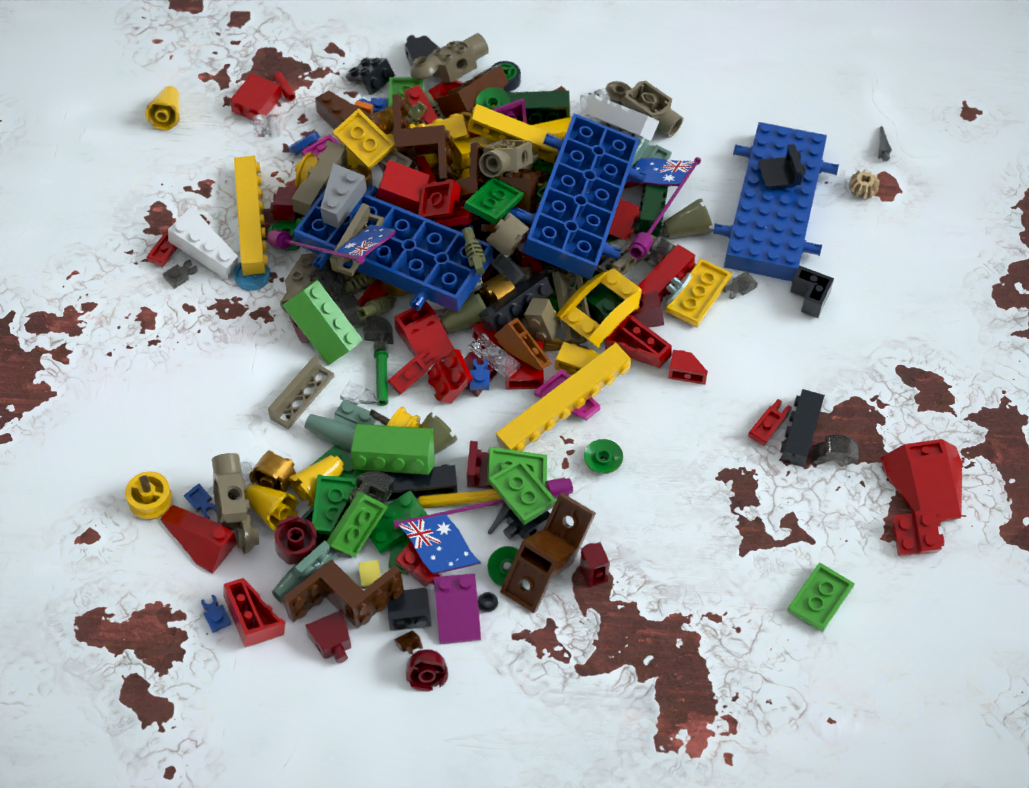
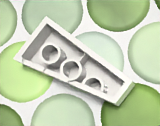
M592 93L583 112L600 120V124H606L608 127L612 125V129L614 128L619 132L623 130L622 133L631 137L634 134V138L643 141L644 138L651 141L659 124V121Z
M192 206L168 229V241L225 280L234 273V269L238 265V256Z

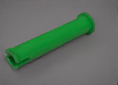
M376 351L374 353V358L376 359V404L379 406H385L389 403L387 358L389 354L386 351Z

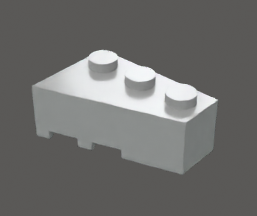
M333 163L320 207L324 223L338 229L367 191L364 175Z

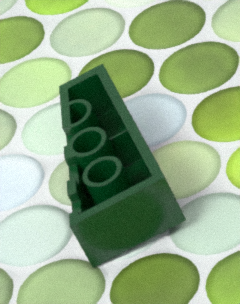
M569 90L506 92L509 95L510 103L520 99L525 100L526 119L533 124L571 117Z
M643 184L642 193H645V196H641L640 207H642V210H640L641 213L638 218L640 223H636L635 234L640 232L647 233L666 205L668 186ZM663 216L650 234L657 238L655 243L659 245Z

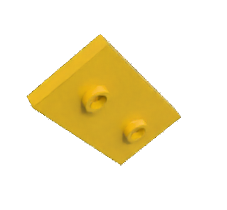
M701 258L690 272L692 276L685 288L665 308L666 313L697 328L733 275V273Z

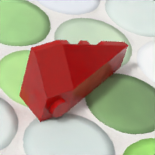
M172 505L160 519L173 537L178 540L182 548L192 557L196 565L212 574L237 545L235 534L230 529L218 522L178 506Z

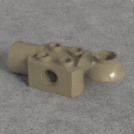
M479 33L463 41H451L446 46L434 50L428 57L421 56L413 61L414 65L411 68L410 76L415 79H426L433 75V77L441 79L444 83H451L478 68L476 60L489 53L488 44Z
M646 80L639 81L634 88L621 81H612L606 85L605 92L611 102L658 120L657 129L668 137H672L681 127L684 118L671 109L672 98Z
M498 140L483 147L484 154L480 157L479 167L485 176L491 178L507 171L509 173L519 172V169L532 168V164L537 160L539 153L532 152V141Z
M312 252L301 255L285 280L287 292L281 300L280 306L287 314L288 312L282 305L309 283L318 280L327 293L330 291L337 280L336 272L331 268L330 259L326 262L323 269L319 270L312 265L318 254Z
M236 453L220 454L211 459L217 522L226 528L239 527V529H236L237 546L242 548L243 554H246L255 545H259V532L257 527H252L251 517L247 515L250 506L249 500L245 499L244 492L247 491L246 480H243L240 456Z

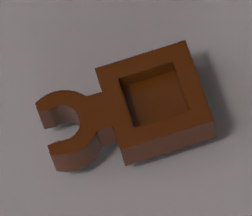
M413 630L394 639L396 646L402 652L406 651L410 655L413 654L414 649H423L419 635Z

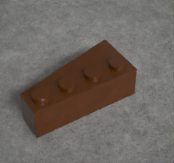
M497 65L488 68L472 77L473 79L460 84V87L448 91L447 95L436 98L443 116L448 117L456 113L472 112V108L476 106L478 94L484 89L495 87L504 90L503 87L509 84L502 66Z
M329 90L315 98L317 113L334 130L358 109L357 106ZM360 109L379 129H381L384 132V125L382 121Z

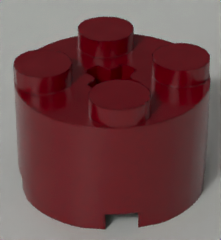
M290 516L283 519L275 531V550L277 555L288 565L299 564L316 549L317 533L315 526L311 521L302 519L300 516Z

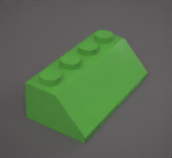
M318 280L309 283L282 305L327 365H330L363 341Z
M357 424L351 448L352 469L428 475L435 466L433 428Z

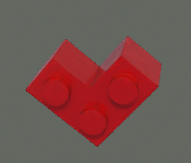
M620 198L608 234L626 240L627 237L631 238L634 230L632 224L634 220H638L641 213L638 210L639 206Z

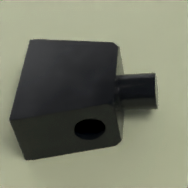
M410 35L406 39L405 54L412 68L414 65L413 61L421 56L428 57L429 54L440 47L425 35L418 38Z
M510 509L506 514V523L509 526L503 530V533L510 540L517 534L525 540L544 529L550 513L546 511L524 525Z

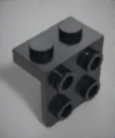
M366 57L360 61L358 66L351 68L345 77L347 80H362L369 95H374L389 82V77L396 75L387 58Z
M795 144L788 145L786 157L759 160L758 166L765 188L772 189L801 185L802 176L805 175V166L801 164V155L797 151Z
M426 588L403 590L399 598H391L387 602L390 631L431 626L428 591Z

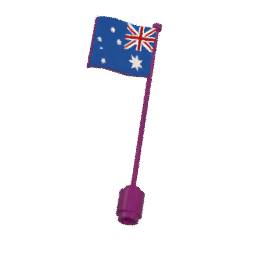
M696 157L694 161L640 158L633 169L646 173L643 184L678 186V188L647 233L640 232L636 235L629 246V253L632 257L639 259L647 254L653 245V239L650 234L695 167L701 163L699 157ZM627 178L625 184L639 182Z
M370 224L364 231L347 241L336 251L292 241L290 233L278 229L268 233L267 241L270 246L283 250L293 244L356 260L357 263L362 264L367 254L391 238L396 231Z
M562 477L545 481L544 486L555 499L561 493L567 496L573 493V485L570 478ZM494 500L399 522L394 520L393 525L395 529L400 527L412 542L422 563L433 575L481 564L470 551L459 529L447 515L504 503V500Z

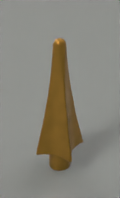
M556 337L553 341H542L544 351L560 350L563 342H566ZM575 344V345H577L578 347H581V348H584V349H587V350L589 349V348L586 347V346H582V345Z

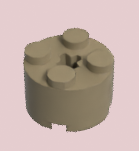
M509 213L504 220L501 219L495 226L496 232L491 233L486 241L508 258L526 238L530 228L513 214Z

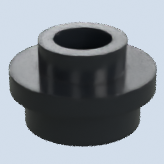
M485 592L478 598V607L484 612H492L498 606V598L491 592ZM486 601H490V602H491L490 605H486V604H484V603H485Z

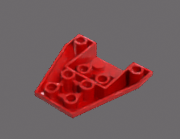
M943 439L909 443L881 457L887 478L913 512L935 510L936 515L939 514L941 521L961 519L962 461L956 446Z

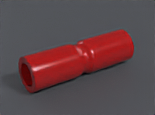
M276 72L273 75L274 81L280 84L281 92L288 102L293 101L296 95L282 73Z

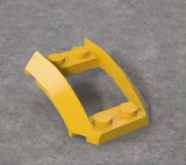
M613 268L595 275L591 280L582 285L569 298L556 316L595 347L599 348L603 340L634 310H638L642 290ZM601 283L624 301L599 325L576 306L592 289Z

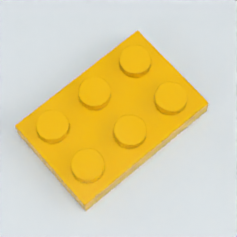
M359 108L332 131L333 135L369 170L395 148V143Z

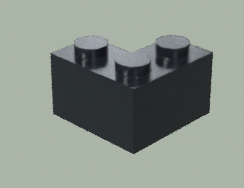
M799 266L793 278L790 292L805 297L801 312L819 318L831 293L834 278Z

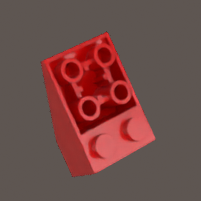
M425 301L419 311H416V308L415 310L410 308L394 316L395 330L414 357H418L427 348L431 350L426 357L421 359L424 365H427L435 357L439 359L438 361L446 358L454 349L439 318L427 301Z

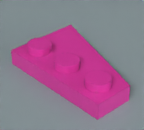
M563 369L537 388L534 391V395L542 399L571 376ZM590 397L581 408H576L571 413L587 421L601 407Z

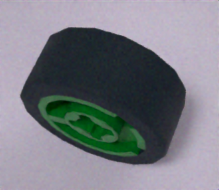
M511 61L494 63L491 67L501 65L509 84L503 87L504 91L511 92L517 89L521 83L519 66Z

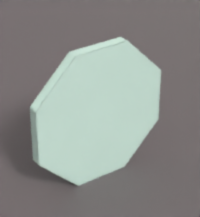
M689 273L681 281L676 277L671 280L676 287L672 286V284L666 287L671 292L665 301L666 305L671 303L685 288L692 274Z

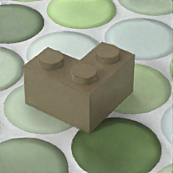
M532 298L526 312L518 318L536 341H553L560 327L549 299Z

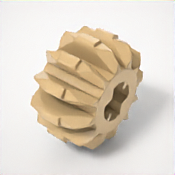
M865 169L862 172L857 170L850 178L849 189L851 194H856L857 198L863 197L864 200L866 197L872 198L878 192L880 180L877 179V175H872V171L868 173Z

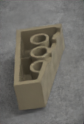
M327 140L324 145L326 147L324 153H319L316 166L311 167L308 171L307 181L303 180L292 197L294 212L302 215L308 213L326 189L333 163L342 167L348 165L346 146Z

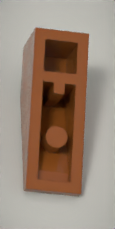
M518 318L507 323L494 335L499 345L505 351L541 371L552 364Z

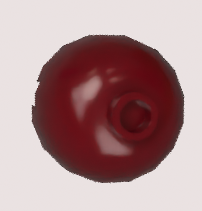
M431 649L415 652L406 664V680L413 689L419 691H432V687L438 685L440 688L448 679V667L444 657Z

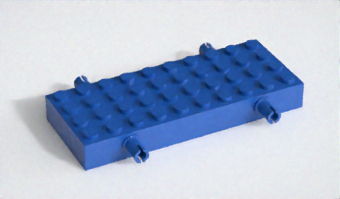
M575 113L572 116L564 138L560 139L547 133L543 144L558 149V155L536 213L532 214L520 208L516 212L515 217L529 224L530 227L521 252L591 280L602 254L618 260L622 249L606 244V239L626 179L629 178L643 184L646 173L633 169L631 166L640 140Z
M758 122L753 146L746 147L735 144L733 155L747 157L749 163L733 225L727 226L715 223L713 234L727 236L730 239L724 268L793 281L799 268L801 255L804 252L820 256L822 244L806 242L805 236L818 176L821 172L837 176L839 164L827 163L822 160L827 135ZM795 144L797 151L801 155V164L805 166V175L802 176L801 185L772 189L765 188L758 166L759 160L786 157L788 145Z
M372 184L368 186L365 194L339 229L324 223L322 220L320 207L325 193L324 190L293 231L296 242L334 251L361 204L369 205L370 214L384 218V223L381 227L394 229L396 233L364 257V263L359 264L356 270L416 295L409 304L413 310L416 308V311H419L425 301L429 300L458 312L483 275H477L475 266L470 267L464 249L465 240L462 231L468 225L463 226L460 231H457L377 199L375 195L378 188L376 186L372 188ZM369 220L367 226L370 224L376 225L377 222ZM469 224L468 227H471L474 231V227L471 224ZM476 239L481 243L486 262L482 263L485 272L493 260V247L489 243ZM302 247L318 254L312 265L319 270L323 269L332 255ZM349 261L343 265L351 268L353 263Z

